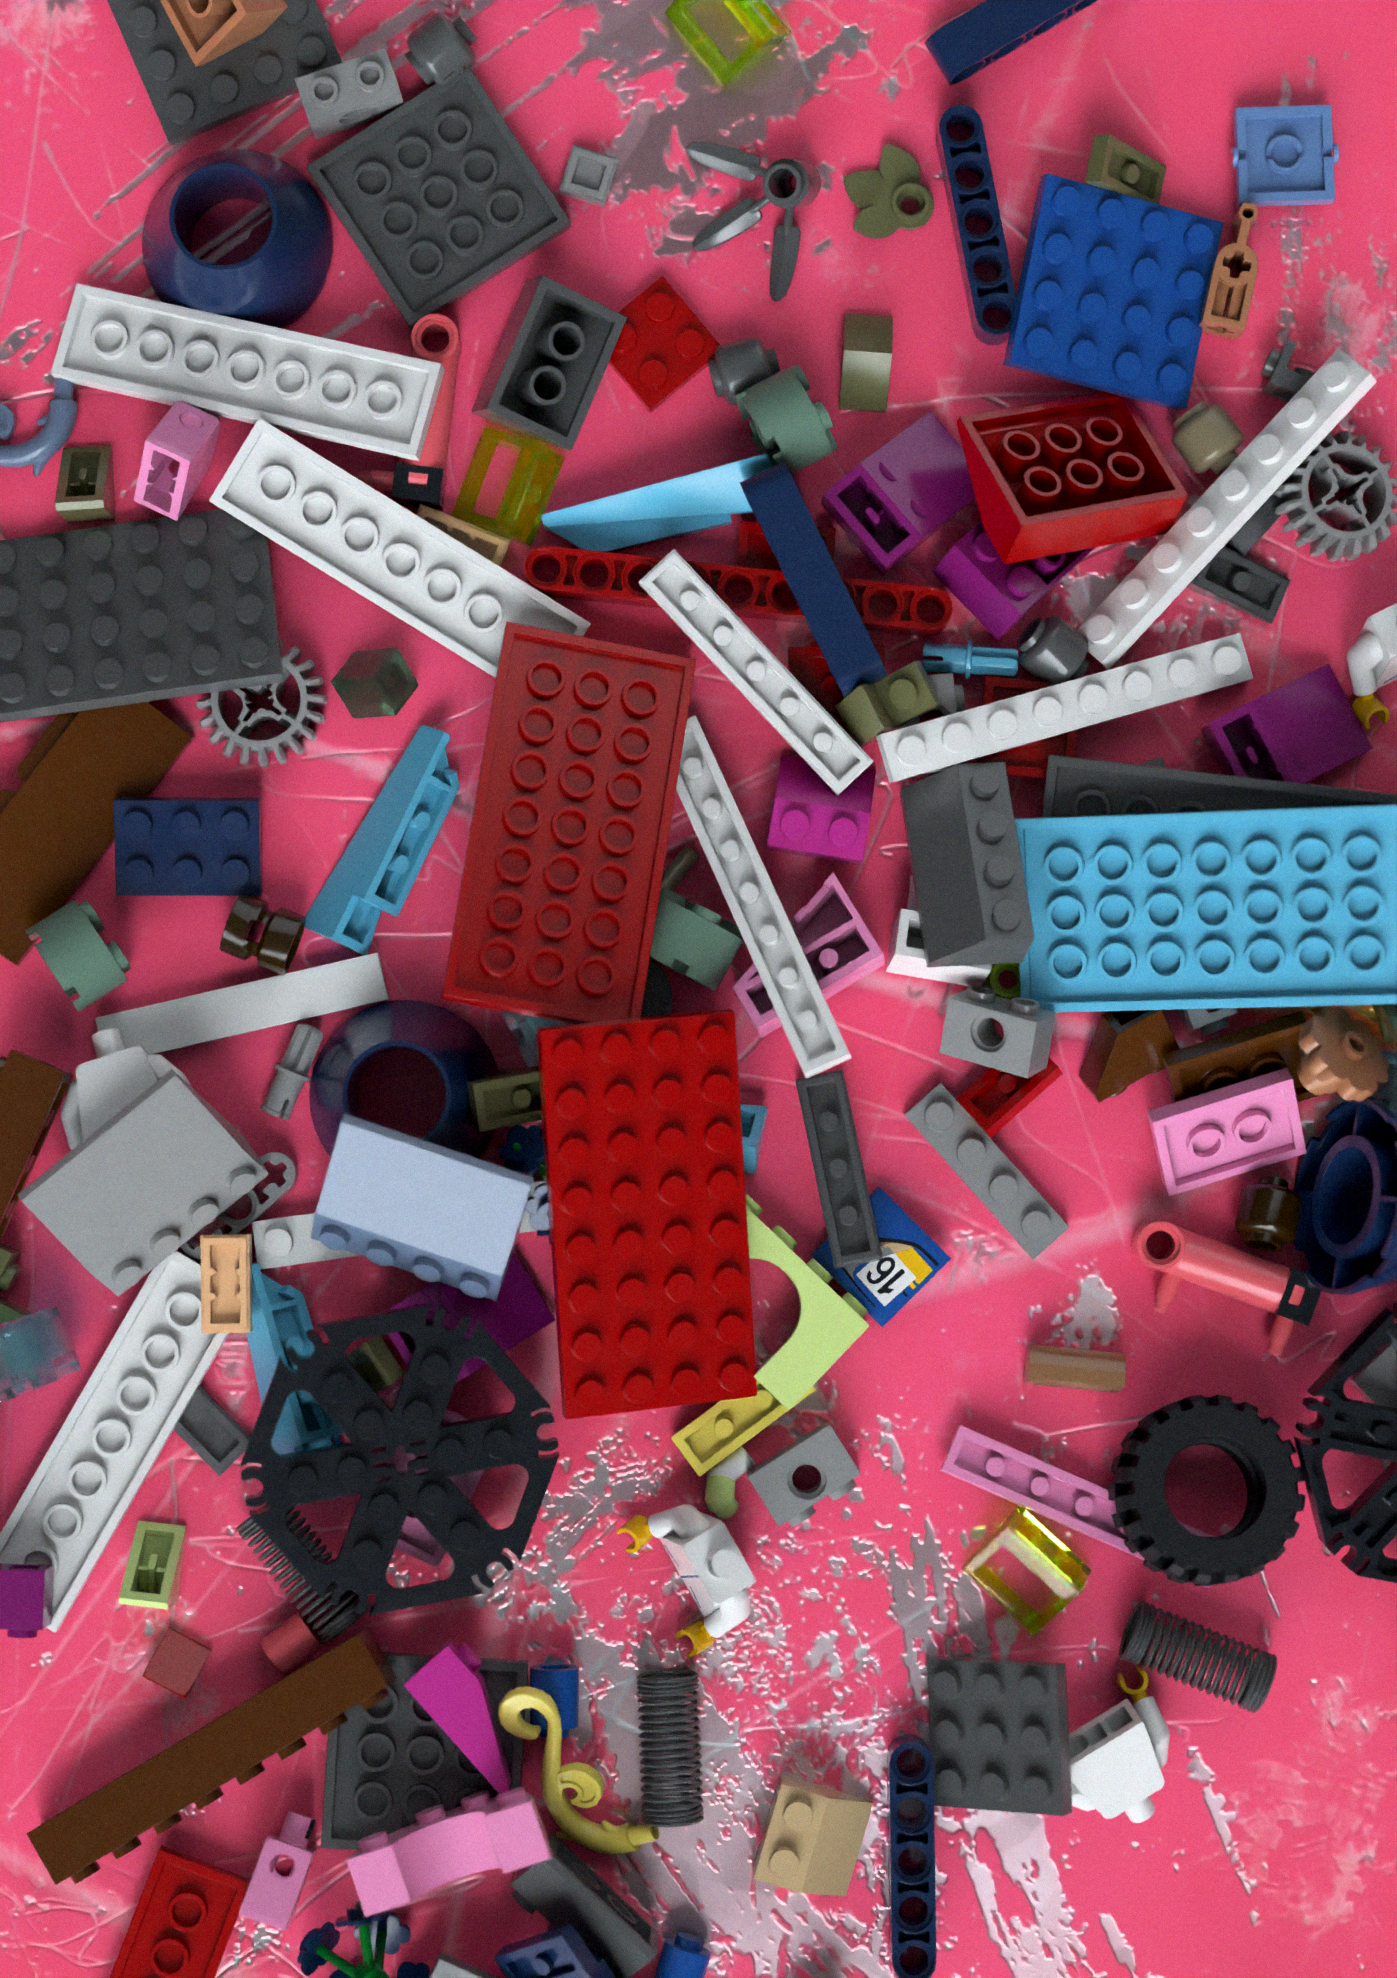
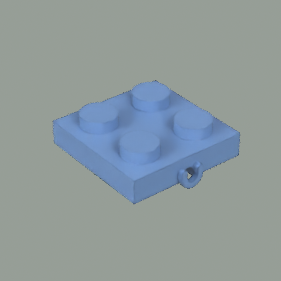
M1331 105L1235 108L1233 112L1234 147H1231V153H1233L1231 167H1235L1237 207H1241L1244 202L1255 204L1257 207L1327 205L1334 202V164H1337L1339 160L1338 143H1333Z

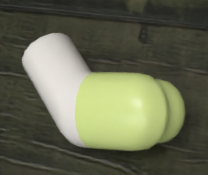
M743 1446L712 1467L707 1474L704 1500L708 1510L715 1513L719 1518H729L736 1513L739 1503L734 1497L735 1480L756 1465Z

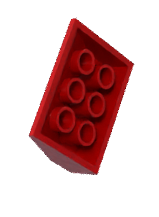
M1099 392L959 416L956 422L983 528L1004 564L1166 534L1172 528L1188 497L1186 490L1130 398L1108 392Z

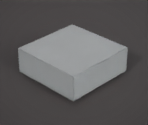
M573 145L559 188L560 194L605 208L618 169L619 158Z

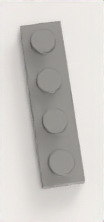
M942 1083L934 1087L904 1114L1032 1259H1035L1070 1228Z

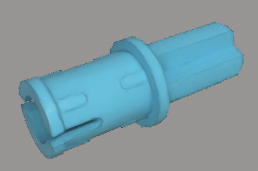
M968 640L967 645L929 643V641H924L923 655L943 657L942 660L924 658L922 665L926 673L965 674V679H970L971 674L1014 677L1017 674L1019 653L1015 648L973 646V641Z

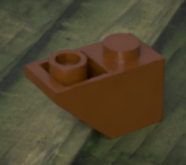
M1107 1011L1101 1015L1079 1073L1081 1082L1098 1103L1107 1098L1120 1095L1129 1085L1146 1075L1163 1070L1165 1066L1162 1054L1180 1049L1162 1011Z

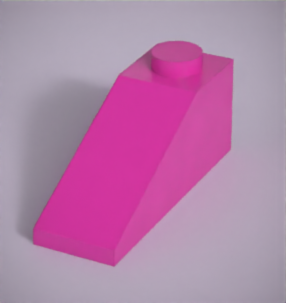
M450 1639L407 1677L404 1687L496 1791L502 1794L509 1791L512 1780L484 1675L479 1670L483 1663L466 1643L463 1642L458 1647Z

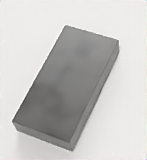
M201 1385L197 1388L174 1428L177 1434L219 1476L245 1452L250 1439V1435Z

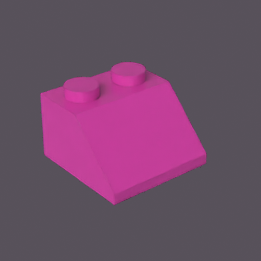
M781 755L766 850L861 865L864 858L871 816L876 770L866 769L837 796L803 758Z

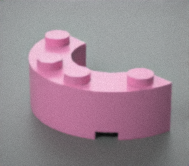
M523 1787L509 1790L490 1798L488 1790L480 1791L461 1799L462 1806L445 1811L443 1805H436L416 1813V1823L388 1835L386 1831H381L358 1841L360 1850L347 1858L346 1862L365 1917L409 1904L436 1887L470 1874L492 1869H503V1872L507 1873L551 1859L552 1850L533 1795L525 1793Z

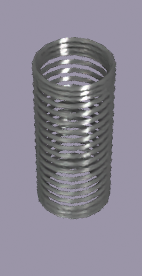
M295 1506L287 1512V1517H285L288 1528L315 1559L326 1563L332 1557V1552L323 1554L327 1549V1545L318 1547L321 1544L322 1538H317L310 1542L316 1536L317 1531H312L305 1535L311 1529V1524L300 1528L305 1523L306 1518L302 1517L295 1521L301 1511L297 1510L288 1515L295 1508ZM250 1516L236 1528L235 1532H239V1536H242L241 1539L246 1541L262 1529ZM261 1531L248 1543L247 1547H253L268 1535ZM268 1537L253 1550V1554H258L272 1544L273 1541ZM273 1544L258 1557V1561H263L279 1548ZM281 1550L278 1551L264 1564L263 1568H268L285 1555ZM285 1557L269 1571V1575L275 1574L290 1563L288 1558ZM291 1563L274 1578V1582L280 1581L296 1569ZM298 1570L280 1584L279 1589H283L301 1576V1573ZM302 1577L285 1592V1596H289L307 1580ZM334 1581L327 1587L328 1590L325 1592L324 1600L320 1596L301 1612V1616H306L331 1597V1591L335 1585ZM308 1583L290 1599V1602L294 1603L312 1590L313 1587ZM314 1590L298 1603L295 1609L299 1610L319 1594ZM353 1590L343 1592L340 1596L341 1602L315 1623L311 1630H316L328 1621L316 1632V1636H319L322 1644L329 1643L371 1609L372 1604L369 1603V1600L366 1609L360 1614L355 1610L356 1602L359 1599V1595H355L357 1592ZM331 1599L306 1620V1623H311L334 1606L331 1603Z
M1144 1600L1140 1601L1134 1608L1119 1647V1657L1121 1660L1124 1659L1130 1663L1134 1662L1135 1665L1141 1661L1143 1669L1148 1665L1151 1672L1157 1668L1158 1674L1161 1675L1165 1672L1167 1679L1173 1675L1175 1682L1180 1679L1183 1685L1189 1682L1191 1688L1197 1686L1199 1692L1205 1689L1207 1695L1213 1692L1215 1698L1221 1696L1224 1702L1230 1698L1232 1705L1238 1702L1239 1708L1246 1709L1252 1713L1259 1711L1264 1704L1277 1670V1657L1275 1654L1272 1655L1265 1650L1261 1652L1258 1647L1253 1649L1250 1644L1245 1646L1243 1641L1237 1642L1234 1637L1229 1639L1226 1634L1221 1636L1220 1632H1212V1629L1209 1627L1204 1629L1202 1624L1197 1626L1194 1621L1188 1623L1185 1617L1180 1620L1179 1615L1172 1616L1170 1611L1164 1613L1161 1607L1156 1610L1153 1604L1145 1603ZM1160 1612V1618L1155 1625L1156 1616ZM1168 1616V1621L1163 1628L1164 1619ZM1176 1619V1625L1171 1631L1172 1623ZM1184 1622V1628L1182 1629L1181 1633L1179 1634V1632H1180V1626H1181L1182 1623ZM1192 1626V1631L1188 1636V1630ZM1200 1629V1635L1196 1639L1197 1631ZM1208 1632L1209 1637L1206 1639L1204 1643L1205 1635ZM1216 1636L1217 1640L1212 1646L1213 1638ZM1225 1639V1643L1220 1649L1221 1641ZM1233 1642V1647L1229 1651V1645ZM1161 1643H1162L1161 1649H1160L1159 1654H1158V1656H1157L1158 1650H1159L1160 1645H1161ZM1170 1644H1171V1647H1170V1649H1169L1168 1655H1167V1657H1166V1659H1165V1656H1166V1654H1167L1168 1648H1169V1646H1170ZM1241 1646V1650L1237 1654V1648ZM1178 1647H1179L1177 1656H1176L1175 1661H1174V1663H1173V1665H1172V1662H1173V1660H1174L1175 1654H1176L1177 1649H1178ZM1187 1648H1188V1651H1187L1185 1660H1184V1662H1183V1664H1182V1667H1181V1669H1180V1666H1181L1183 1657H1184V1655H1185V1653H1186V1650H1187ZM1247 1649H1249V1653L1245 1657V1652ZM1195 1652H1196L1194 1661H1193L1192 1666H1191V1668H1190V1670H1189V1673H1188V1669H1189L1190 1663H1191L1192 1658H1193V1656H1194V1654H1195ZM1257 1652V1657L1253 1661L1254 1653ZM1204 1653H1205V1656H1204V1659H1203V1661H1202L1201 1667H1200L1199 1672H1198V1674H1197V1676H1196V1672H1197V1670H1198L1200 1661H1201V1659H1202V1657H1203V1655H1204ZM1212 1656H1213V1659H1212V1662H1211L1209 1671H1208V1673H1207V1675H1206V1678H1205V1680H1204V1682H1203V1679H1204V1676H1205L1207 1667H1208V1665H1209V1663H1210V1660H1211V1658H1212ZM1221 1657H1222V1660H1221V1663H1220L1218 1672H1217L1216 1677H1215V1679H1214V1681H1213V1683H1212V1679H1213L1214 1673H1215L1216 1668H1217V1666H1218V1664H1219V1661H1220V1659H1221ZM1228 1663H1229V1667H1228L1226 1676H1225V1678H1224V1680H1223V1683H1222V1685H1221V1687H1220V1689H1219L1220 1682H1221V1680H1222L1224 1671H1225V1669H1226V1667H1227V1665H1228ZM1237 1664H1238L1237 1671H1236V1674H1235V1676H1234L1233 1682H1232V1684H1231V1686H1230L1229 1691L1227 1692L1228 1686H1229V1683H1230V1680H1231V1677H1232L1233 1672H1234V1670H1235V1668H1236V1666H1237ZM1245 1667H1246V1671H1245V1674H1244L1242 1683H1241L1240 1688H1239V1690H1238V1692H1237V1694H1236V1696H1235L1238 1683H1239L1240 1678H1241V1676H1242V1674H1243V1671H1244V1669H1245Z
M691 1670L648 1671L636 1677L638 1680L637 1694L643 1696L637 1702L640 1705H644L638 1709V1712L645 1714L638 1718L640 1722L644 1723L638 1727L640 1731H643L639 1738L644 1740L639 1744V1747L645 1749L639 1753L641 1757L645 1758L639 1763L645 1767L640 1770V1773L645 1775L640 1779V1782L646 1784L640 1789L643 1793H646L641 1796V1800L646 1802L641 1806V1817H643L642 1822L648 1826L682 1827L698 1824L704 1819V1812L702 1811L704 1808L701 1805L703 1798L700 1796L703 1793V1789L700 1788L703 1781L700 1779L702 1772L699 1770L702 1767V1763L698 1761L702 1758V1755L698 1752L701 1749V1745L698 1744L701 1740V1737L698 1735L701 1728L697 1726L700 1723V1719L697 1717L700 1714V1711L697 1709L700 1702L696 1700L699 1697V1693L695 1691L699 1688V1679L697 1678L699 1674ZM687 1693L694 1694L693 1696H690V1697H686V1696H676V1695H682V1694H687ZM687 1702L695 1703V1704L690 1705V1706H688V1705H679V1704L687 1703ZM693 1711L695 1713L689 1715L681 1712ZM694 1720L695 1722H693V1723H686V1722H680V1721ZM689 1728L695 1729V1731H693V1732L679 1731V1730H686V1729H689ZM689 1737H694V1738H696L695 1740H692V1741H690V1740H682V1739L689 1738ZM695 1746L696 1748L691 1750L684 1747ZM673 1752V1753H668V1754H651V1753ZM696 1755L697 1757H695V1758H688V1757H684V1756ZM659 1761H677V1762H666V1763H650V1762H659ZM692 1763H694V1764L697 1765V1766H695V1767L683 1766V1765H688V1764H692ZM655 1770H676V1771L652 1772V1771H655ZM691 1772L697 1773V1775H694V1776L685 1775V1774H688V1773H691ZM653 1779H675V1780H653ZM691 1781H696V1782H698L697 1784H694V1785H693V1784H688V1782H691ZM662 1787H679L674 1789H652ZM697 1790L698 1792H697V1793H690V1792H687V1791ZM658 1796H681L672 1798H651ZM694 1798L698 1799L697 1802L686 1801Z

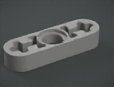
M269 1152L259 1157L264 1166L269 1161L273 1165H279L283 1162L287 1167L282 1174L286 1182L282 1186L277 1182H273L265 1187L262 1192L268 1195L269 1199L262 1203L259 1193L254 1188L246 1193L252 1201V1210L244 1219H234L228 1215L226 1210L223 1211L218 1217L223 1223L232 1227V1231L228 1234L242 1233L253 1221L257 1220L295 1186L298 1180V1167L289 1155L282 1152ZM219 1227L212 1234H225L224 1228ZM194 1235L180 1247L188 1256L201 1259V1247L194 1248L191 1244L195 1237Z

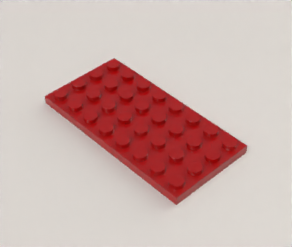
M506 622L441 1000L571 1024L640 1018L696 659Z
M731 1009L536 1028L562 1415L566 1420L757 1396V1384L754 1377L756 1367L735 1012Z

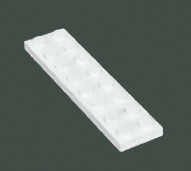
M77 283L51 374L54 378L66 379L74 384L173 406L176 401H183L208 414L255 424L258 418H261L278 430L420 461L445 369L441 363Z
M258 418L209 499L214 505L495 678L506 622L582 637L591 625L587 620L261 418Z
M178 1249L152 1269L0 1533V1563L54 1565L52 1624L47 1628L55 1633L60 1629L229 1333H201V1262Z

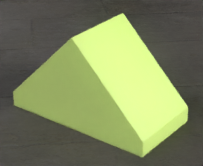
M138 1520L119 1594V1604L169 1609L178 1601L186 1526Z

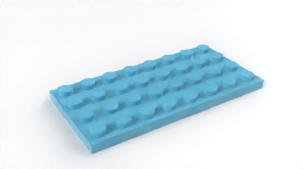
M1397 804L1015 818L1034 932V940L1023 962L1019 963L1021 998L1038 1001L1041 1009L1057 1013L1397 1004Z

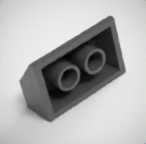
M543 275L526 280L471 412L511 432L568 451L572 450L627 317Z
M551 1832L547 1837L552 1850L551 1859L517 1869L512 1874L510 1885L515 1889L512 1892L513 1898L530 1914L537 1910L550 1922L547 1927L549 1931L572 1924L591 1954L603 1957L615 1978L631 1977L657 1955L658 1931L560 1838H557Z

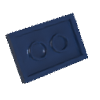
M116 797L113 800L116 896H239L241 893L251 896L262 895L261 798Z

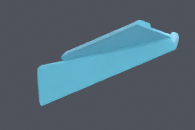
M761 454L541 515L543 528L549 532L552 531L575 545L578 549L615 553L731 525L732 519L730 514L753 513L739 482L771 467L769 455Z
M426 725L419 727L307 912L306 929L361 955H366L381 911L398 917L460 788L457 772L449 768L445 749L447 743L451 741L448 733Z
M252 1263L253 1332L246 1334L262 1404L280 1355L284 1363L296 1370L298 1366L292 1364L288 1359L286 1349L291 1345L302 1356L311 1354L314 1351V1345L307 1338L306 1332L309 1329H314L304 1294L289 1284L280 1285L260 1271V1265ZM298 1390L292 1392L287 1397L271 1444L275 1452L283 1455L331 1446L333 1444L330 1438L343 1434V1431L311 1394Z

